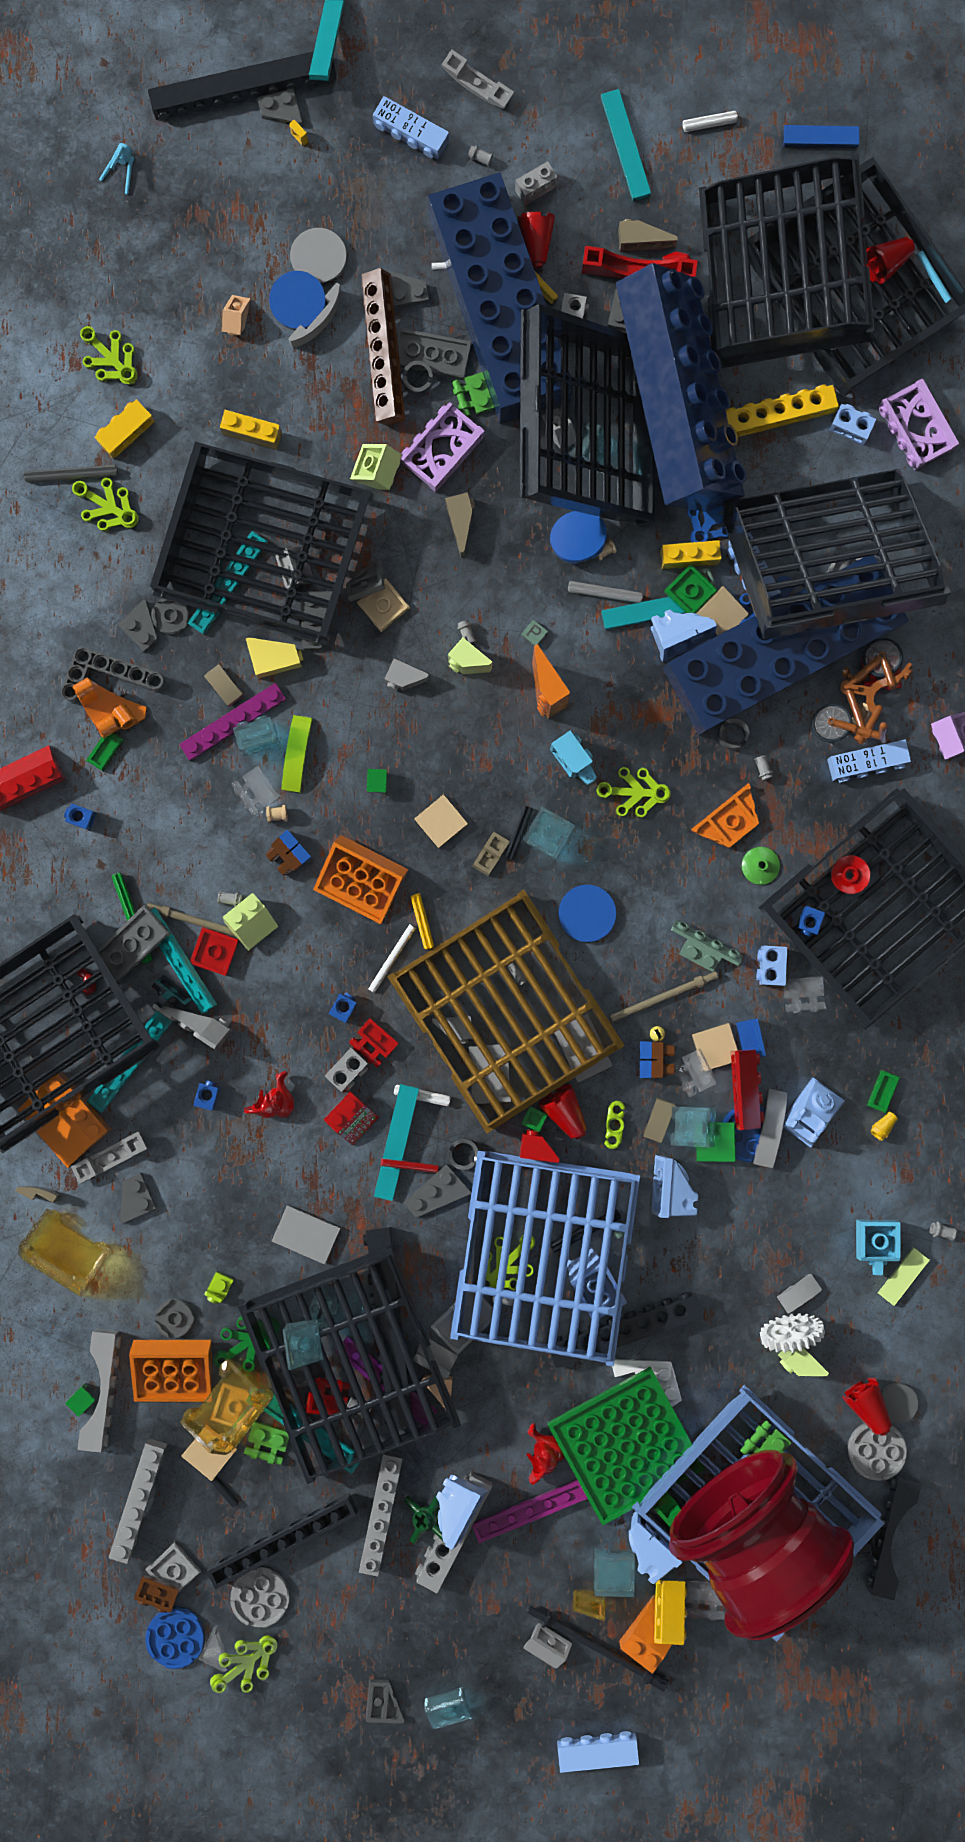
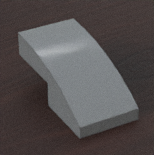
M807 1274L798 1283L788 1287L777 1298L786 1312L790 1313L813 1298L822 1289L813 1275Z

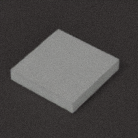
M176 1541L145 1569L152 1578L179 1587V1592L201 1572V1569Z

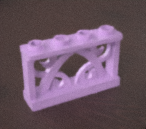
M923 378L881 401L879 405L880 414L883 418H886L889 423L890 432L895 434L898 439L899 448L904 450L907 455V462L911 467L913 466L914 470L946 453H950L959 445ZM914 392L915 396L910 403L903 398ZM894 402H900L906 406V409L902 406H897L896 408L900 412L895 414L891 406ZM922 406L924 412L920 413L914 407L919 410V407ZM911 413L916 417L929 419L930 422L925 429V437L908 431V421ZM930 428H934L936 434L931 433L932 437L929 434ZM943 444L944 448L933 453V445ZM925 445H928V455L920 457L915 449L920 448L923 452Z
M451 402L439 409L438 416L434 420L431 419L425 426L426 430L422 434H417L411 447H406L401 453V463L424 481L435 493L485 437V430L472 422L453 406ZM454 416L457 418L458 426L456 429H453L452 420L449 425L444 423L447 417ZM462 423L465 426H467L471 431H473V433L470 434L468 432L460 430L462 427ZM452 437L450 446L454 455L451 457L441 454L433 458V439ZM456 437L458 438L457 442L462 443L460 447L454 445ZM416 453H420L422 456L417 460H427V462L423 465H415L412 457ZM443 459L446 463L444 466H440L439 462L436 465L434 462ZM429 467L434 476L433 479L421 470Z

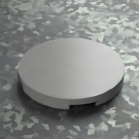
M312 228L304 231L295 239L290 251V260L294 271L307 272L317 278L321 285L335 278L337 279L342 274L346 266L347 254L343 241L336 233L325 228Z
M863 1423L850 1436L847 1452L851 1465L861 1476L870 1480L885 1481L896 1476L906 1462L907 1445L902 1434L893 1425L888 1434L880 1436V1434L875 1435Z
M260 1566L236 1579L231 1590L230 1602L235 1616L242 1623L265 1628L277 1623L283 1617L289 1604L290 1593L287 1582L280 1573L272 1568Z

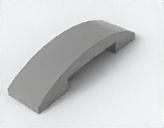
M452 49L441 64L442 68L464 88L494 106L504 109L514 94V91L499 81L496 84L468 65L467 59Z
M336 283L325 295L327 306L309 327L305 329L300 325L289 337V344L292 348L306 344L326 328L340 302V284Z
M768 1089L764 1107V1123H762L759 1143L756 1147L753 1162L755 1165L773 1168L786 1112L788 1094L786 1092Z
M138 1131L71 1166L79 1184L148 1148Z

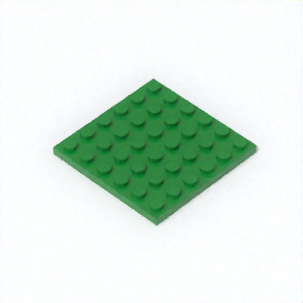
M651 1367L644 1369L547 1423L602 1526L632 1510V1506L637 1501L641 1503L652 1486L692 1446ZM697 1458L689 1466L696 1474L705 1470L704 1465ZM683 1473L675 1482L679 1484L689 1478Z

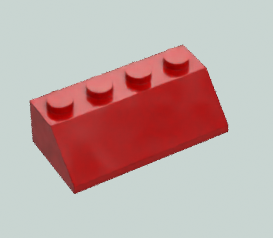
M50 745L0 768V811L66 780Z
M755 1049L731 1051L735 1126L738 1130L761 1128V1123H764L763 1111L760 1112L759 1105L763 1103L762 1092H759L758 1084H761V1073H757V1065H760V1055L756 1053Z

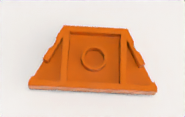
M750 784L745 785L694 826L691 831L724 847H731L759 824Z

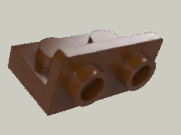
M143 1574L134 1599L143 1606L151 1605L156 1607L159 1612L171 1613L180 1588Z

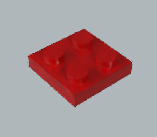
M202 927L190 962L198 967L227 976L239 940Z

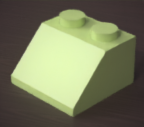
M363 444L350 479L375 489L390 490L397 468L400 465L402 454L387 444Z
M463 637L448 654L449 667L456 673L475 674L487 673L492 670V661Z
M253 893L223 916L224 923L248 951L278 928L277 923L266 907Z
M802 1348V1351L796 1349L793 1353L791 1350H788L786 1353L782 1350L778 1354L782 1359L780 1363L790 1374L793 1372L798 1376H827L829 1374L804 1348Z

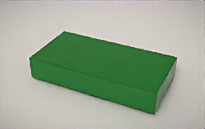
M114 733L104 739L101 737L86 761L104 771L124 740Z
M881 1070L867 1106L886 1113L900 1077Z

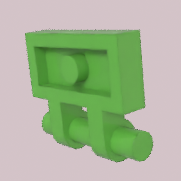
M483 372L466 377L465 386H461L459 380L452 382L454 395L457 396L459 402V410L466 417L471 416L469 410L473 408L476 415L494 410ZM465 393H469L470 402H466Z
M254 1420L248 1441L255 1443L254 1448L246 1446L244 1454L251 1456L252 1459L268 1461L267 1463L272 1465L274 1463L281 1465L283 1457L276 1454L278 1450L286 1451L289 1441L287 1431ZM261 1445L272 1448L271 1453L261 1451Z
M766 1420L756 1428V1432L750 1439L747 1438L744 1442L745 1445L741 1448V1452L745 1455L751 1450L754 1453L764 1450H776L783 1453L791 1444V1441L776 1428L769 1433L768 1430L772 1425ZM762 1437H765L766 1439L758 1447L756 1445Z

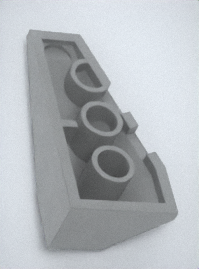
M156 1004L153 1005L154 1009L172 1021L179 1022V1026L190 1032L193 1031V1035L213 1049H220L232 1031L228 1027L230 1023L222 1018L217 1020L168 1006L160 1008Z

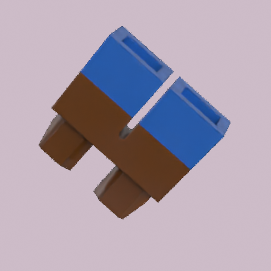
M288 830L271 844L272 848L265 854L272 863L279 857L285 861L277 868L283 876L290 874L292 871L295 873L301 866L313 859Z
M640 1041V1059H657V1061H640V1078H664L665 1076L675 1074V1064H665V1056H675V1046L666 1045L665 1042Z

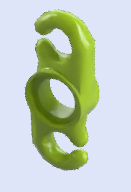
M621 1101L612 1102L608 1108L607 1133L605 1137L606 1139L615 1137L617 1140L615 1144H610L608 1140L604 1142L609 1149L618 1148L622 1142L623 1117L625 1113L621 1111L616 1114L613 1111L615 1106H619L622 1110L625 1109V1105ZM614 1119L620 1122V1128L616 1131L611 1130L609 1126L610 1122Z

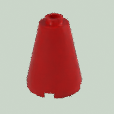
M541 212L522 213L521 217L517 216L518 225L533 268H542V265L546 264L555 215L548 212L547 216L541 215Z
M903 237L868 247V264L866 266L869 267L870 280L872 282L877 281L879 282L878 284L886 282L914 254L915 244L913 240Z
M571 1084L562 1085L556 1089L557 1092L549 1093L543 1097L539 1105L571 1139L575 1138L577 1140L586 1134L587 1127L574 1088Z
M868 1378L869 1382L865 1384L860 1381L845 1391L846 1397L842 1396V1398L875 1435L880 1434V1436H884L890 1432L892 1423L879 1382L876 1378Z

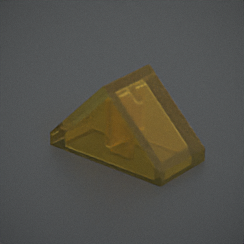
M573 1591V1611L602 1621L605 1620L606 1599L604 1591Z

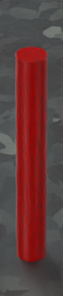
M381 1159V1166L438 1172V1165Z

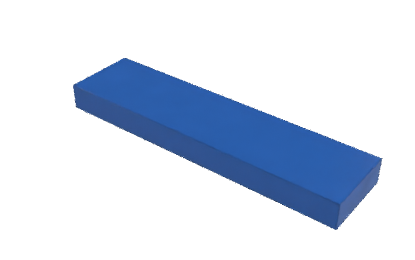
M784 125L783 146L858 148L859 126Z

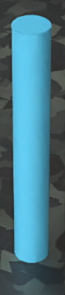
M920 251L916 256L944 302L948 303L952 300L950 294L924 251Z

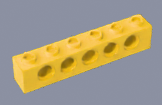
M823 384L814 390L803 389L794 395L784 394L778 399L772 400V398H768L758 404L748 403L742 408L726 409L728 423L735 429L737 437L832 414L836 412L839 405L833 385L827 386ZM811 399H817L820 404H813ZM793 404H799L801 409L794 408ZM775 408L782 409L783 413H777ZM756 413H763L765 418H759ZM744 417L747 422L741 423L738 418Z

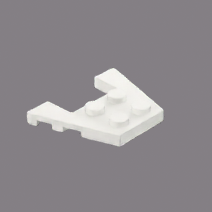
M615 1358L614 1367L612 1366L615 1377L632 1372L637 1374L651 1367L671 1406L673 1407L682 1401L671 1361Z

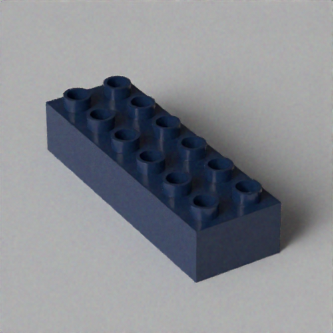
M501 172L429 194L428 210L429 218L481 371L483 372L499 423H503L520 417L521 310H528L538 304L546 306ZM541 333V368L546 369V334ZM554 337V369L556 372L561 373V347L558 338ZM541 376V410L546 409V377ZM554 380V406L561 404V382ZM569 384L568 401H571L573 385Z
M651 263L616 282V287L663 498L667 506L704 512L711 511L723 506L725 501L745 496L742 483L746 481V473L742 464L736 459L734 446L737 445L738 438L735 429L728 423L726 409L729 408V398L726 391L720 387L717 374L721 370V362L718 355L711 348L709 336L713 333V327L708 316L704 314L701 299L704 298L705 292L701 281L697 277Z
M875 556L863 557L841 570L878 562ZM880 570L813 584L815 591L886 577L883 571ZM882 586L820 598L819 602L821 608L892 595L894 592L890 586ZM804 589L794 595L807 593V590ZM805 601L773 607L772 613L773 617L810 611L813 610L811 602ZM905 612L856 623L841 624L763 639L756 616H753L673 659L665 665L663 670L697 734L700 735L890 633L909 620Z

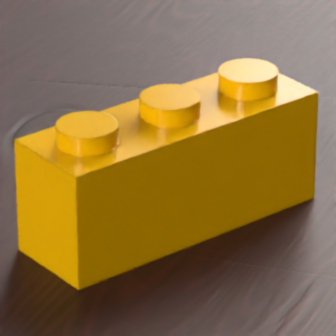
M136 399L134 402H129L123 412L115 415L106 427L99 429L95 439L115 459L155 421L152 415Z
M228 410L224 411L220 424V430L225 436L275 450L278 448L282 434L278 424Z
M720 540L662 545L660 550L662 569L686 568L690 564L694 567L718 565L721 561Z
M659 1580L656 1582L654 1643L684 1645V1640L686 1639L684 1619L687 1616L685 1607L687 1588L683 1581Z

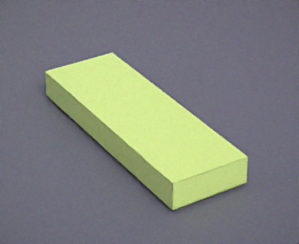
M913 1247L878 1291V1294L895 1306L929 1262V1259Z

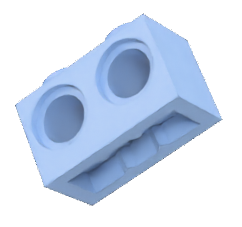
M841 404L829 430L864 445L876 419L867 412L855 410L851 405ZM841 416L847 417L849 422L842 421ZM858 424H863L866 427V429H860L858 427Z
M761 946L757 956L758 961H760V969H757L759 985L785 986L787 947ZM769 951H773L776 954L774 962L767 958ZM769 970L775 973L773 981L768 980L766 977Z

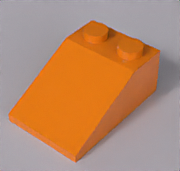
M656 1594L652 1596L619 1641L621 1650L652 1674L672 1645L654 1643Z

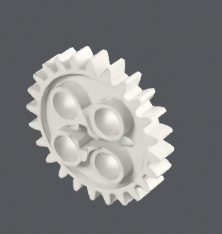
M801 1313L797 1316L790 1314L789 1317L783 1315L781 1319L776 1317V1321L769 1320V1324H764L760 1332L762 1345L765 1348L769 1347V1350L776 1349V1352L783 1350L784 1353L788 1350H791L793 1353L796 1349L802 1351L804 1347L809 1349V1345L816 1346V1342H821V1338H824L825 1334L823 1322L819 1318H815L814 1315L809 1317L808 1314L801 1316Z

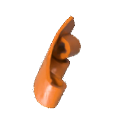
M85 678L72 686L103 739L120 729H128L145 719L146 706L120 697L99 686L91 679Z

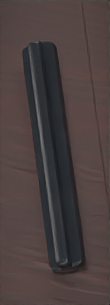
M615 1209L613 1222L621 1219L617 1209ZM606 1214L597 1218L596 1220L605 1221ZM585 1226L572 1231L570 1245L583 1239ZM592 1227V1233L602 1228ZM563 1237L550 1243L554 1253L562 1249Z

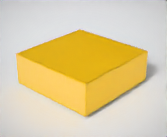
M293 120L289 123L291 134L302 146H305L308 143L307 133Z

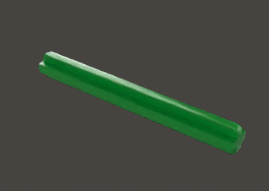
M116 873L112 875V880L128 921L136 912L122 873ZM151 954L142 960L143 964L152 961Z

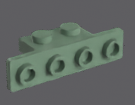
M675 920L671 930L687 938L679 953L683 957L711 972H714L721 958L737 966L741 964L743 956L736 949L724 946L719 940L707 937L704 932L694 930L683 921Z

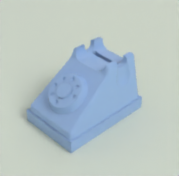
M667 610L664 612L665 616L663 618L656 615L651 619L653 623L651 630L663 663L713 639L716 633L717 625L714 619L695 613L681 614Z
M812 1078L785 1114L783 1128L809 1147H812L845 1100L815 1078Z
M655 1155L654 1175H657V1177L654 1176L651 1213L661 1218L696 1216L698 1208L693 1207V1202L698 1201L699 1195L692 1190L689 1184V1177L684 1168L672 1158Z
M592 1247L589 1249L582 1303L594 1304L600 1257ZM580 1257L573 1261L568 1259L567 1263L570 1276L568 1278L575 1291ZM607 1267L602 1306L614 1308L617 1283ZM621 1292V1295L623 1296V1306L627 1304V1301ZM588 1312L589 1315H590V1317H591V1319H592V1313H593V1312Z
M455 1475L445 1479L443 1491H439L436 1496L440 1504L438 1512L439 1528L442 1532L445 1546L451 1550L462 1541L469 1524H471L488 1491L482 1486H476Z
M634 1511L631 1529L629 1530V1541L633 1553L637 1555L639 1563L637 1570L642 1575L648 1573L650 1575L648 1580L655 1584L673 1568H677L682 1563V1560L676 1559L671 1554L669 1542Z

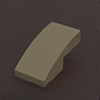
M219 664L204 675L228 707L244 696Z
M493 832L472 867L489 876L510 841Z
M657 1097L643 1137L662 1143L675 1108L674 1103Z
M31 1185L20 1186L15 1190L31 1200L37 1199L40 1195L52 1203L58 1201L61 1195L51 1189Z

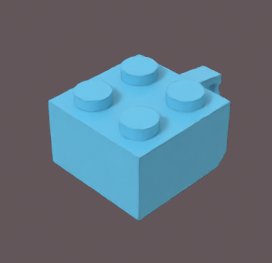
M570 730L551 743L550 750L569 777L576 778L579 776L586 785H589L597 779L591 767L593 756L587 748L583 749L580 744L582 741L577 733L573 734Z
M856 1219V1258L860 1261H869V1265L873 1267V1275H883V1265H887V1261H900L899 1221Z

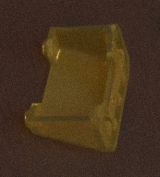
M47 1208L20 1243L18 1255L25 1262L74 1294L83 1297L112 1250L103 1241L92 1243L63 1224L62 1215L56 1210L51 1211Z
M230 1359L221 1364L219 1375L222 1379L200 1408H189L180 1421L188 1432L211 1454L227 1455L233 1451L273 1398V1392Z

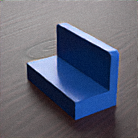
M758 1019L737 1022L736 1027L741 1050L755 1049L760 1057H766Z

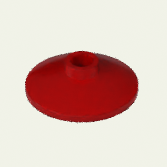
M849 855L836 861L832 868L831 877L833 884L838 890L846 894H855L862 891L868 885L870 870L863 859ZM847 872L852 873L851 879L846 877Z

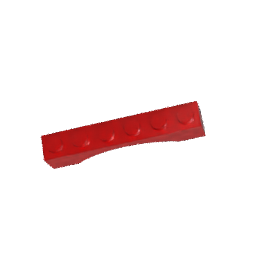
M585 246L582 274L623 279L649 264L655 263L696 277L698 260L685 258L642 260L622 256L605 248Z

